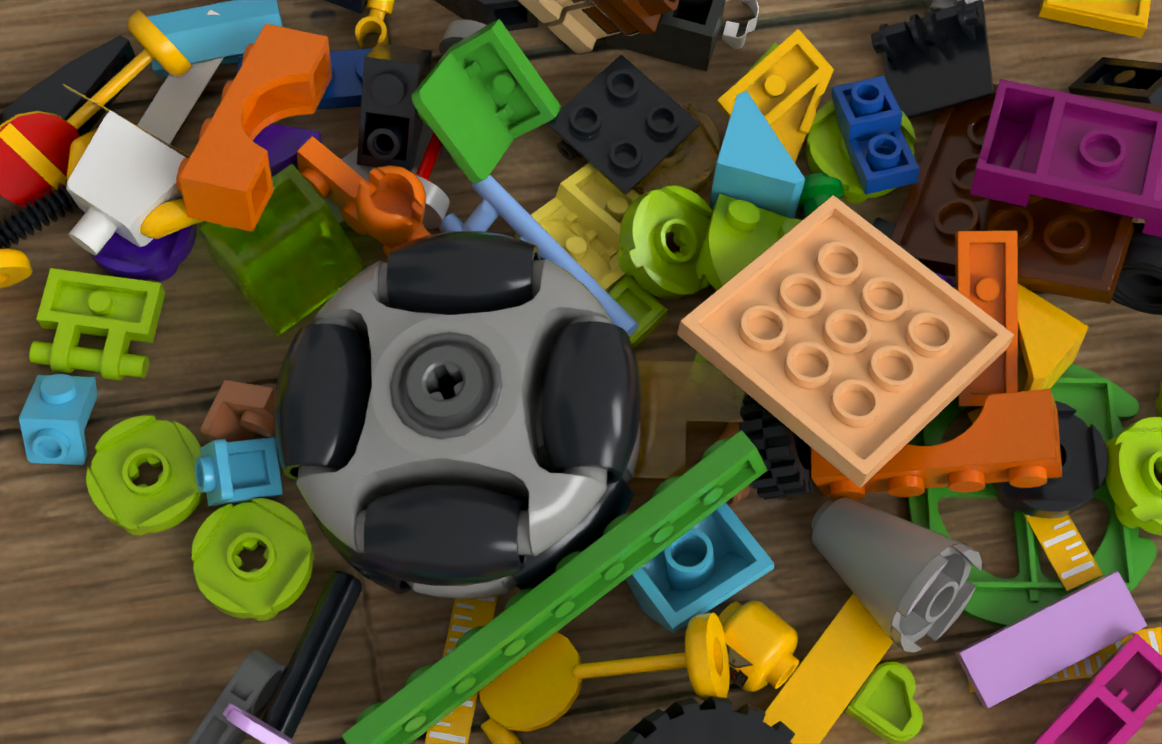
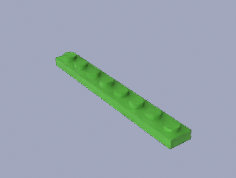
M742 430L730 439H722L715 442L704 452L699 463L682 476H674L661 483L654 491L652 499L632 514H623L614 519L605 528L603 536L582 552L576 551L564 557L557 564L555 573L534 589H525L513 596L506 604L505 611L485 626L475 627L462 635L457 641L455 649L437 663L428 664L416 670L407 679L406 686L386 702H378L366 708L358 716L356 724L342 734L346 744H411L768 471L756 446Z

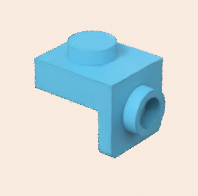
M67 374L37 375L19 416L25 451L29 462L65 465L85 464L88 450L84 430L98 396L95 377L70 376Z
M275 437L226 442L225 439L213 440L200 448L201 457H196L195 479L199 492H206L208 506L252 501L251 499L277 498L283 495Z

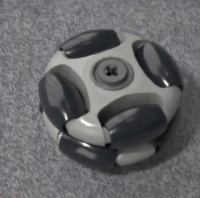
M482 231L444 232L408 241L391 249L388 262L378 261L344 284L317 313L312 322L313 324L301 327L292 340L283 359L276 383L273 410L274 436L283 474L297 480L296 485L310 507L317 525L342 558L364 577L394 593L402 594L413 590L416 593L438 598L481 599L509 594V591L515 586L521 591L529 588L534 589L556 572L557 564L564 557L576 551L582 552L602 537L605 528L614 519L626 513L634 497L627 482L634 477L639 456L641 383L639 367L630 338L623 328L613 324L599 300L583 283L551 260H540L538 247L534 244L507 235Z

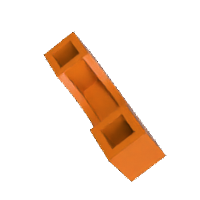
M265 24L255 43L249 44L246 47L240 70L233 81H227L222 91L219 107L213 117L207 118L201 127L198 144L190 158H184L179 165L176 185L178 191L182 192L187 217L253 232L274 192L268 151L253 142V140L264 128L278 120L291 116L314 114L332 79L327 36Z
M1051 389L988 395L979 417L963 434L946 443L933 446L906 444L861 488L811 447V479L824 496H830L835 501L842 497H849L859 501L865 498V493L886 491L896 497H915L922 495L925 492V488L948 487L949 490L954 492L969 493L983 490L985 483L1010 482V485L1015 487L1032 488L1046 484L1047 478L1062 477L1058 410Z

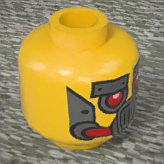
M735 601L723 610L718 618L725 635L730 679L746 691H758L767 684H771L775 689L782 686L799 664V660L793 656L798 642L796 630L760 601H749L744 605Z

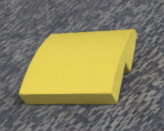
M588 163L562 181L556 197L532 213L531 216L607 293L626 276L617 260L618 250L621 247L620 227L627 208L640 195L633 189L627 195H624ZM670 231V233L666 234L665 239H667L673 232ZM515 233L514 237L519 239L520 236Z

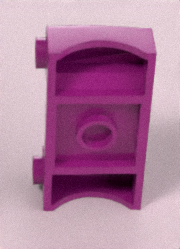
M1000 79L970 194L1027 207L1029 196L1032 194L1144 220L1142 233L1162 238V113Z

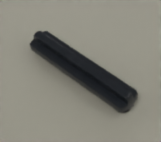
M337 570L331 573L261 720L291 739L297 730L362 591L361 581L353 575Z

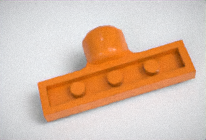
M313 136L297 151L298 174H300L298 178L306 190L320 200H323L325 197L331 200L342 210L341 216L352 229L361 235L368 234L384 245L383 250L388 258L392 248L408 241L431 235L423 225L427 196L423 183L414 173L398 166L376 167L369 172V181H367Z

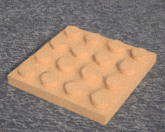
M834 195L680 321L677 333L680 338L859 488L870 480L1008 348L1014 337V334Z

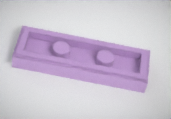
M1114 571L955 652V655L983 708H990L1148 625L1118 571Z

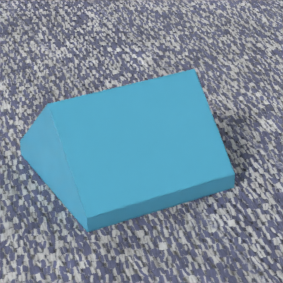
M744 91L736 96L716 164L709 207L713 211L720 193L737 200L748 201L757 207L794 219L805 178L749 93Z
M724 503L626 578V581L643 613L674 634L688 625L689 621L696 615L708 612L773 570L774 562L727 503Z

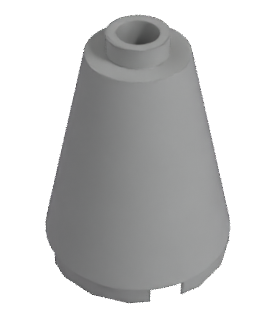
M849 497L826 502L813 517L811 527L813 529L812 543L890 639L904 651L915 653L922 650L914 642L925 635L934 641L941 637L960 616L974 593L976 586L967 579L972 566L981 571L982 560L979 552L966 543Z

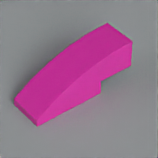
M1132 633L1065 705L1032 744H1126L1145 724L1143 721L1162 702V656L1137 633Z

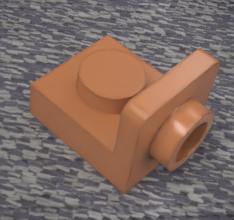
M224 380L201 426V433L212 441L225 439L226 442L252 440L255 434L267 438L272 437L274 433L273 410L276 390L271 387Z

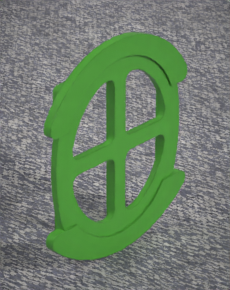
M1071 364L1051 387L1054 401L1067 404L1077 410L1074 415L1082 419L1088 427L1093 424L1101 433L1105 443L1123 429L1120 421L1131 420L1139 412L1140 406L1138 401L1120 386L1107 378L1074 364ZM955 398L907 444L915 446L938 445L951 422L969 406H956ZM1104 478L1102 484L1092 497V499L1105 502L1109 509V518L1103 539L1093 554V558L1103 575L1066 591L1060 579H1049L1041 572L1038 539L1023 512L1012 510L1018 568L1017 575L1011 579L995 577L983 569L979 571L972 566L967 580L974 584L976 588L962 614L975 620L1004 628L1114 571L1119 572L1126 587L1131 592L1146 575L1156 558V545L1148 538L1138 537L1139 527L1134 529L1128 528L1119 521L1114 510L1115 502L1109 492L1106 478ZM985 483L983 490L969 493L954 492L949 490L948 487L925 488V492L922 495L907 497L910 522L950 537L938 512V501L943 498H997L996 490L991 483Z

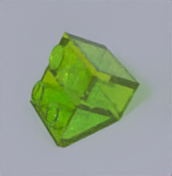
M293 164L272 177L274 192L253 232L207 222L199 228L211 258L277 337L329 300L344 284L366 269L364 262L327 203Z

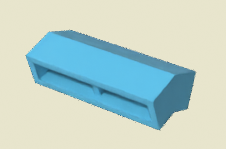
M232 0L147 17L191 65L222 57L224 58L219 66L238 63L237 58H243L246 47L249 44L255 43L265 24L283 27L277 0ZM209 10H212L220 15H207ZM155 59L151 62L153 71L158 78L169 75Z

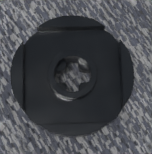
M1055 401L1058 410L1062 477L1047 478L1046 484L1032 488L1015 487L1010 485V482L991 483L1002 506L1009 510L1021 511L1029 516L1050 519L1070 515L1076 510L1083 508L1092 499L1106 477L1108 454L1101 433L1093 424L1088 427L1082 419L1075 416L1074 414L1077 410L1067 404Z

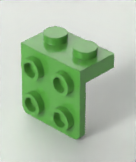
M500 19L453 44L412 93V102L422 121L430 126L445 146L454 164L475 184L488 178L515 138L555 119L562 109L557 99Z

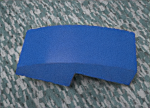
M884 75L833 86L831 96L840 130L864 194L917 183L920 168L900 129L903 113Z

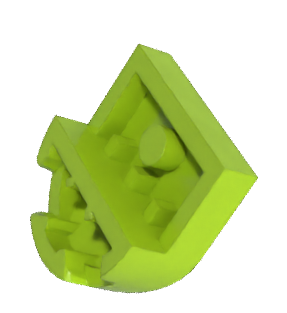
M719 193L711 214L703 246L696 260L698 279L706 277L716 291L719 290L802 220L791 219L757 207L748 201L737 200Z

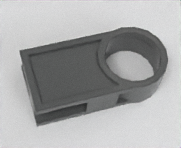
M260 649L253 651L239 666L187 744H241L248 733L228 721L227 717L222 713L228 704L232 703L258 718L272 699L286 670V666Z

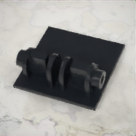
M959 0L955 6L936 12L933 9L927 10L923 18H920L918 14L910 16L909 22L903 21L890 26L887 23L879 26V31L871 34V41L877 54L883 52L885 79L901 111L904 112L908 119L994 95L984 3L982 0L968 4L965 0Z
M620 55L560 110L555 119L547 122L546 125L561 137L562 140L557 144V148L566 159L573 160L576 156L583 157L624 195H627L700 126V123L623 55Z

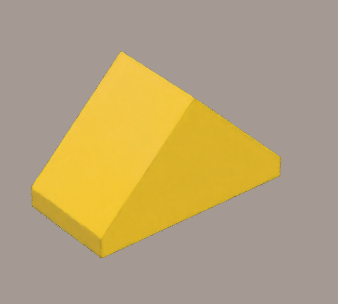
M1018 284V392L1051 389L1075 360L1089 326Z

